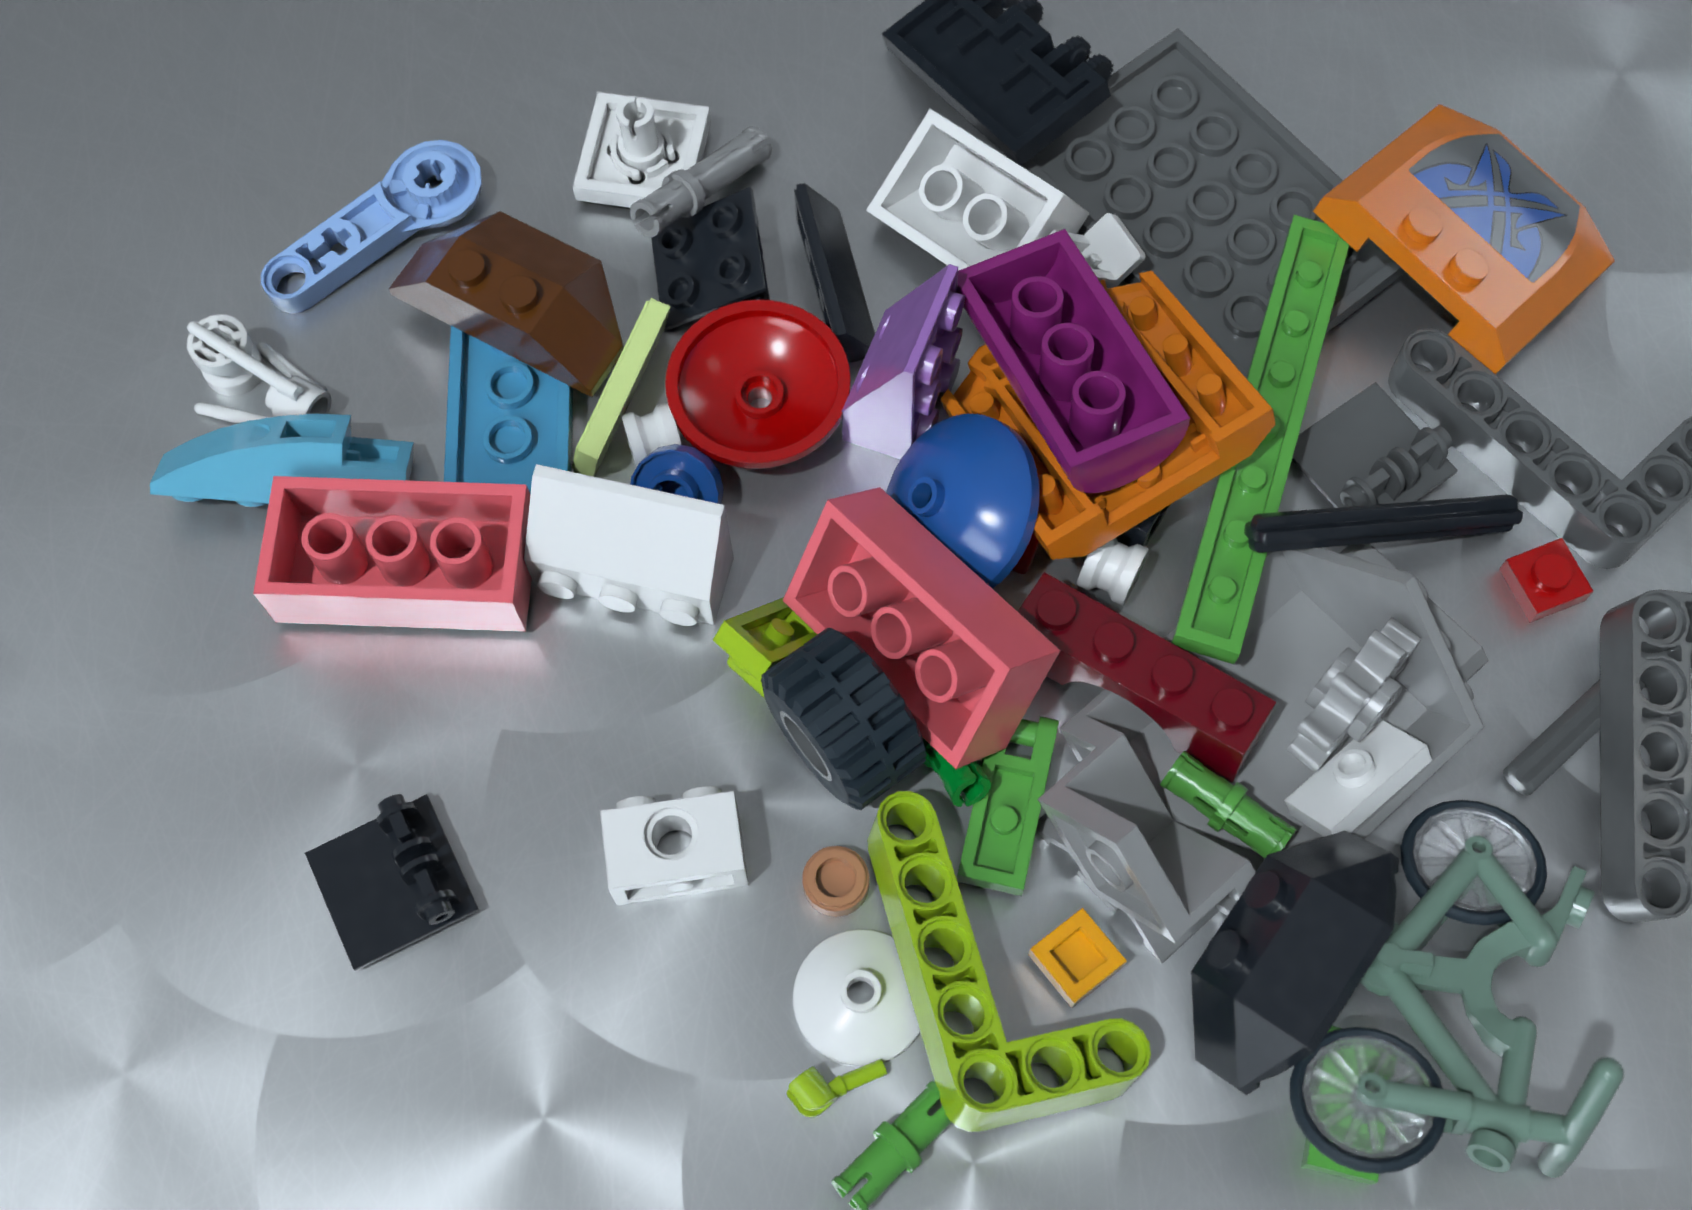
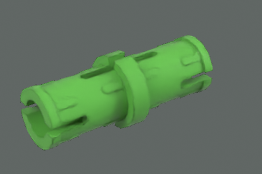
M1185 750L1160 783V786L1169 790L1177 797L1182 798L1196 808L1198 812L1210 819L1207 825L1217 832L1221 828L1247 844L1263 858H1266L1269 854L1282 851L1297 830L1246 795L1248 788L1237 781L1233 786L1224 778L1219 777Z
M930 1081L925 1086V1089L891 1124L883 1121L873 1132L875 1140L839 1176H835L831 1180L835 1190L844 1198L861 1179H867L868 1182L848 1203L854 1210H869L868 1208L904 1170L912 1173L922 1163L920 1154L952 1123L947 1118L943 1106L933 1116L927 1114L940 1100V1092L934 1081Z

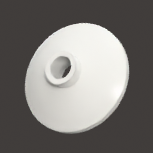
M872 930L841 932L817 945L800 966L793 990V1006L796 1020L807 1041L828 1059L839 1064L862 1067L879 1059L885 1063L903 1053L919 1035V1025L893 937ZM864 981L870 984L874 990L872 999L865 1004L852 1002L847 992L853 983Z

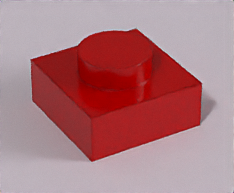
M1563 538L1508 558L1499 568L1529 623L1582 603L1594 592Z

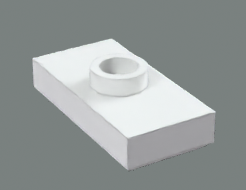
M1380 719L1360 743L1353 739L1284 800L1288 811L1292 817L1323 837L1344 830L1351 833L1432 761L1428 746Z

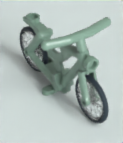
M1468 800L1442 802L1425 809L1416 816L1404 832L1400 846L1401 865L1408 883L1421 899L1400 925L1394 922L1393 932L1360 982L1369 991L1379 996H1388L1457 1091L1443 1089L1440 1078L1430 1062L1414 1046L1396 1035L1374 1028L1350 1027L1327 1033L1315 1053L1294 1065L1290 1078V1103L1293 1114L1305 1137L1320 1153L1337 1164L1358 1172L1383 1174L1401 1171L1413 1166L1434 1150L1444 1132L1456 1135L1472 1134L1466 1147L1468 1157L1481 1167L1495 1172H1506L1510 1169L1520 1142L1527 1143L1528 1139L1547 1142V1146L1538 1157L1539 1169L1547 1177H1560L1576 1160L1602 1119L1623 1081L1624 1069L1614 1058H1599L1592 1065L1566 1115L1531 1110L1530 1106L1526 1105L1537 1037L1536 1025L1527 1017L1518 1016L1511 1020L1502 1014L1495 1004L1491 983L1493 973L1498 966L1514 956L1522 957L1529 965L1534 967H1541L1547 964L1557 947L1565 925L1568 924L1577 929L1580 928L1595 891L1581 886L1587 871L1573 866L1557 905L1544 915H1541L1535 905L1543 894L1546 884V858L1539 842L1529 828L1515 816L1496 806L1483 802ZM1448 918L1466 924L1485 926L1497 924L1499 929L1482 938L1473 947L1466 959L1433 956L1431 952L1421 951ZM1424 990L1461 994L1466 1015L1483 1044L1502 1058L1497 1094L1494 1093L1421 994Z

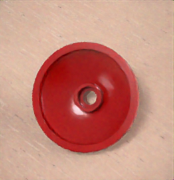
M747 300L732 303L710 312L684 333L669 359L665 386L668 405L676 426L696 449L724 464L742 468L761 469L777 467L797 461L825 443L837 429L843 418L842 409L850 393L851 379L849 363L843 346L837 336L823 321L808 311L792 304L773 300ZM760 398L771 402L763 408H755L751 405L754 400Z

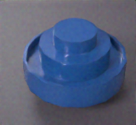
M672 444L658 447L638 464L631 476L630 485L722 504L724 487L719 470L708 456L690 446Z

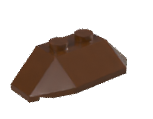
M501 211L423 243L389 287L392 296L590 397L595 395L617 363L624 349L601 260Z

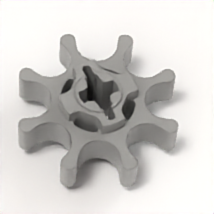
M1392 617L1380 632L1375 630L1370 635L1358 654L1347 647L1326 670L1305 700L1314 710L1296 729L1299 735L1289 745L1287 751L1311 770L1317 772L1329 755L1333 757L1339 751L1348 736H1351L1360 743L1380 721L1401 692V685L1395 682L1394 679L1409 662L1407 660L1408 656L1422 639Z

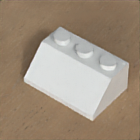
M929 109L866 211L944 264L957 266L958 271L1048 236L1054 229H1065L1067 232L1077 234L1090 214L1058 189L932 109Z
M536 464L532 475L524 561L534 585H537L544 593L557 598L571 599L575 594L596 598L605 607L619 612H633L635 608L658 612L665 620L682 626H693L697 621L715 624L734 559L725 505Z

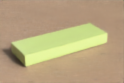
M653 298L650 301H646L576 446L572 464L574 473L596 476L622 421L621 415L625 414L661 339L671 306Z

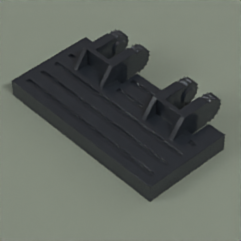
M924 0L882 33L887 49L1018 165L1022 166L1111 96L1108 80L1112 77L1111 74L1114 71L1112 69L1114 66L1111 63L1112 61L1100 53L1098 55L1094 54L1090 58L1089 55L1092 53L1090 51L1091 46L1084 38L1078 35L1076 37L1072 36L1064 44L1061 43L1054 48L1051 34L1039 25L1044 14V8L1037 0Z

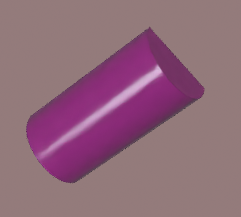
M1065 229L958 271L957 293L965 295L964 310L1076 490L1084 493H1100L1124 486L1154 469L1180 444L1189 426V415Z

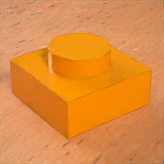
M1083 907L1030 948L1028 953L1029 957L1071 1008L1122 969L1127 962Z

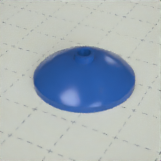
M961 414L936 423L915 440L896 466L886 493L993 589L1013 570L1031 539L1038 514L1040 491L1034 458L1023 438L1014 429L997 419L985 415Z

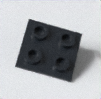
M751 187L708 204L693 216H681L662 229L661 233L651 237L659 301L671 306L665 331L703 317L718 308L732 303L747 300H770L754 193Z
M402 794L389 796L378 804L381 814L376 819L305 852L354 971L479 911L427 794L412 802H406Z

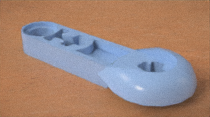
M445 140L426 141L405 150L392 163L382 182L377 183L298 239L264 266L261 273V285L274 306L283 312L291 314L303 312L317 304L418 230L446 227L463 219L476 205L482 191L481 168L473 153L458 143ZM433 175L436 176L438 181L441 179L443 181L435 188H431L429 183H426V185L424 183L427 178ZM340 243L342 246L347 247L348 250L344 254L338 255L335 251H331L330 248ZM314 258L318 265L323 268L319 273L315 272L309 262ZM294 272L306 275V280L298 291L292 294L277 292L279 281L285 275Z

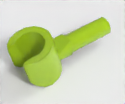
M879 1059L841 1076L839 1075L827 1083L815 1066H812L791 1081L786 1094L802 1115L815 1118L826 1111L838 1097L847 1094L852 1089L887 1075V1071L883 1061Z

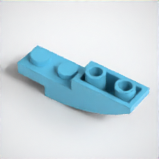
M302 414L251 420L206 433L165 453L151 479L150 494L172 496L174 499L184 502L215 499L236 501L243 506L258 507L269 504L273 476L409 481L413 466L414 442L351 437V415Z

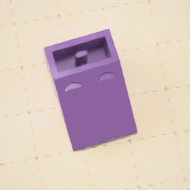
M947 265L885 310L842 409L843 441L901 460L915 440L938 422L940 411L934 408L940 392L945 393L947 389L951 392L960 367V359L955 358L960 345L963 329L957 327L964 307L965 295L957 293V266Z

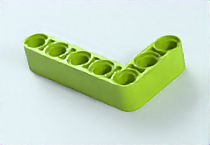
M898 791L888 795L879 806L868 836V852L930 1067L940 1093L941 1105L945 1110L947 1118L960 1129L968 1132H979L1110 1101L1123 1095L1148 1067L1151 1057L1150 1044L1147 1037L1138 1026L1122 1018L1106 1019L1015 1041H1006L936 812L927 799L912 791ZM887 826H905L913 832L916 838L912 840L897 838L889 831ZM909 885L925 887L931 892L935 901L931 903L919 902L908 894L905 887ZM937 947L946 951L951 956L954 966L939 967L928 960L924 949ZM958 1012L963 1014L970 1020L974 1033L959 1034L954 1032L945 1022L944 1013ZM1097 1048H1107L1114 1051L1123 1062L1124 1072L1108 1069L1101 1062ZM1043 1063L1050 1066L1059 1078L1060 1087L1050 1088L1042 1085L1032 1073L1031 1064ZM967 1078H977L984 1081L993 1092L994 1102L982 1104L974 1101L964 1088V1080Z

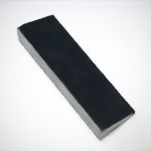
M797 184L796 189H794L796 221L824 323L837 336L846 353L848 363L864 360L875 332L841 213L832 202L807 184Z

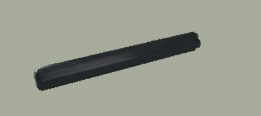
M1506 494L1259 513L1253 516L1252 521L1245 524L1244 534L1248 537L1251 550L1257 553L1509 532L1513 529L1514 524L1521 523L1523 512L1518 509V499Z

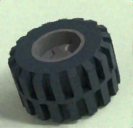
M833 628L824 629L762 674L761 682L764 697L780 729L815 777L833 796L844 804L856 810H862L925 763L926 751L923 738L905 701L876 662L856 642Z

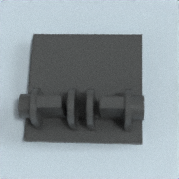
M1376 382L1300 433L1292 461L1334 508L1415 502L1458 471L1447 459L1448 449L1453 445L1448 431L1441 426H1436L1434 429L1424 427L1420 430Z

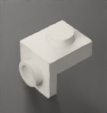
M1106 213L1084 235L1067 232L1099 281L1105 280L1107 288L1119 285L1145 260L1144 251L1115 214ZM1054 229L1050 234H1053V233L1058 232V231H1060V230H1055V229Z

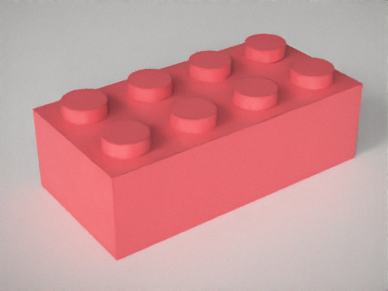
M273 476L253 594L275 623L526 632L532 582L531 575L524 561L530 492L525 484Z
M880 487L827 500L782 600L817 635L824 629L833 628L856 642L876 662L897 689L911 711L922 737L955 769L1006 749L1060 652V649Z

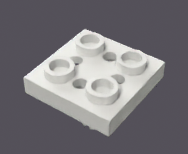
M598 92L573 183L575 199L631 208L633 203L662 187L664 177L679 169L687 170L701 161L711 124L710 107ZM668 158L670 161L677 162L675 164H668V161H666V159ZM641 177L645 179L641 184H632L630 182L632 179L639 181Z

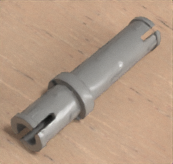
M748 127L739 136L689 169H679L664 177L662 187L631 205V220L637 219L645 212L650 214V216L634 225L636 229L647 237H654L681 216L689 217L701 211L706 199L759 163H763L770 158L772 154L771 143L764 145L755 152L753 151L754 146L768 138L767 135L757 127Z

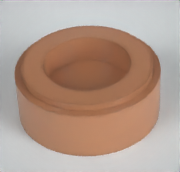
M842 846L823 848L813 854L804 867L802 882L806 899L815 910L824 915L841 917L851 914L867 898L869 892L868 868L861 856L849 848Z

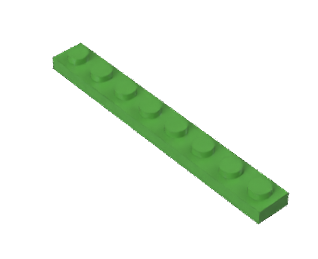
M1294 215L1289 226L1246 377L1273 408L1276 424L1250 457L1218 476L1171 641L1172 644L1181 649L1234 665L1241 652L1267 552L1257 553L1249 548L1248 537L1244 534L1245 524L1252 521L1253 516L1256 514L1278 512L1349 248V244L1326 223Z

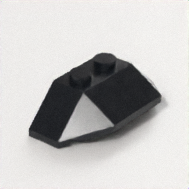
M1345 830L1267 855L1191 971L1195 1060L1245 1095H1248L1260 1087V1081L1283 1073L1315 1053L1394 930L1397 896L1394 875L1399 870V858L1392 852Z

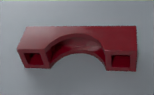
M1044 572L1018 612L1060 649L1046 676L1061 685L1069 682H1084L1099 686L1121 696L1145 712L1163 729L1175 751L1182 754L1185 750L1206 768L1233 783L1262 736L1276 701Z

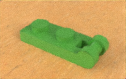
M1040 716L1039 722L1026 719L1021 720L1010 743L1032 747L1031 759L1005 754L1006 749L983 758L981 768L990 779L991 788L988 794L972 807L957 874V882L1022 896L1041 810L1038 798L1045 791L1059 720Z

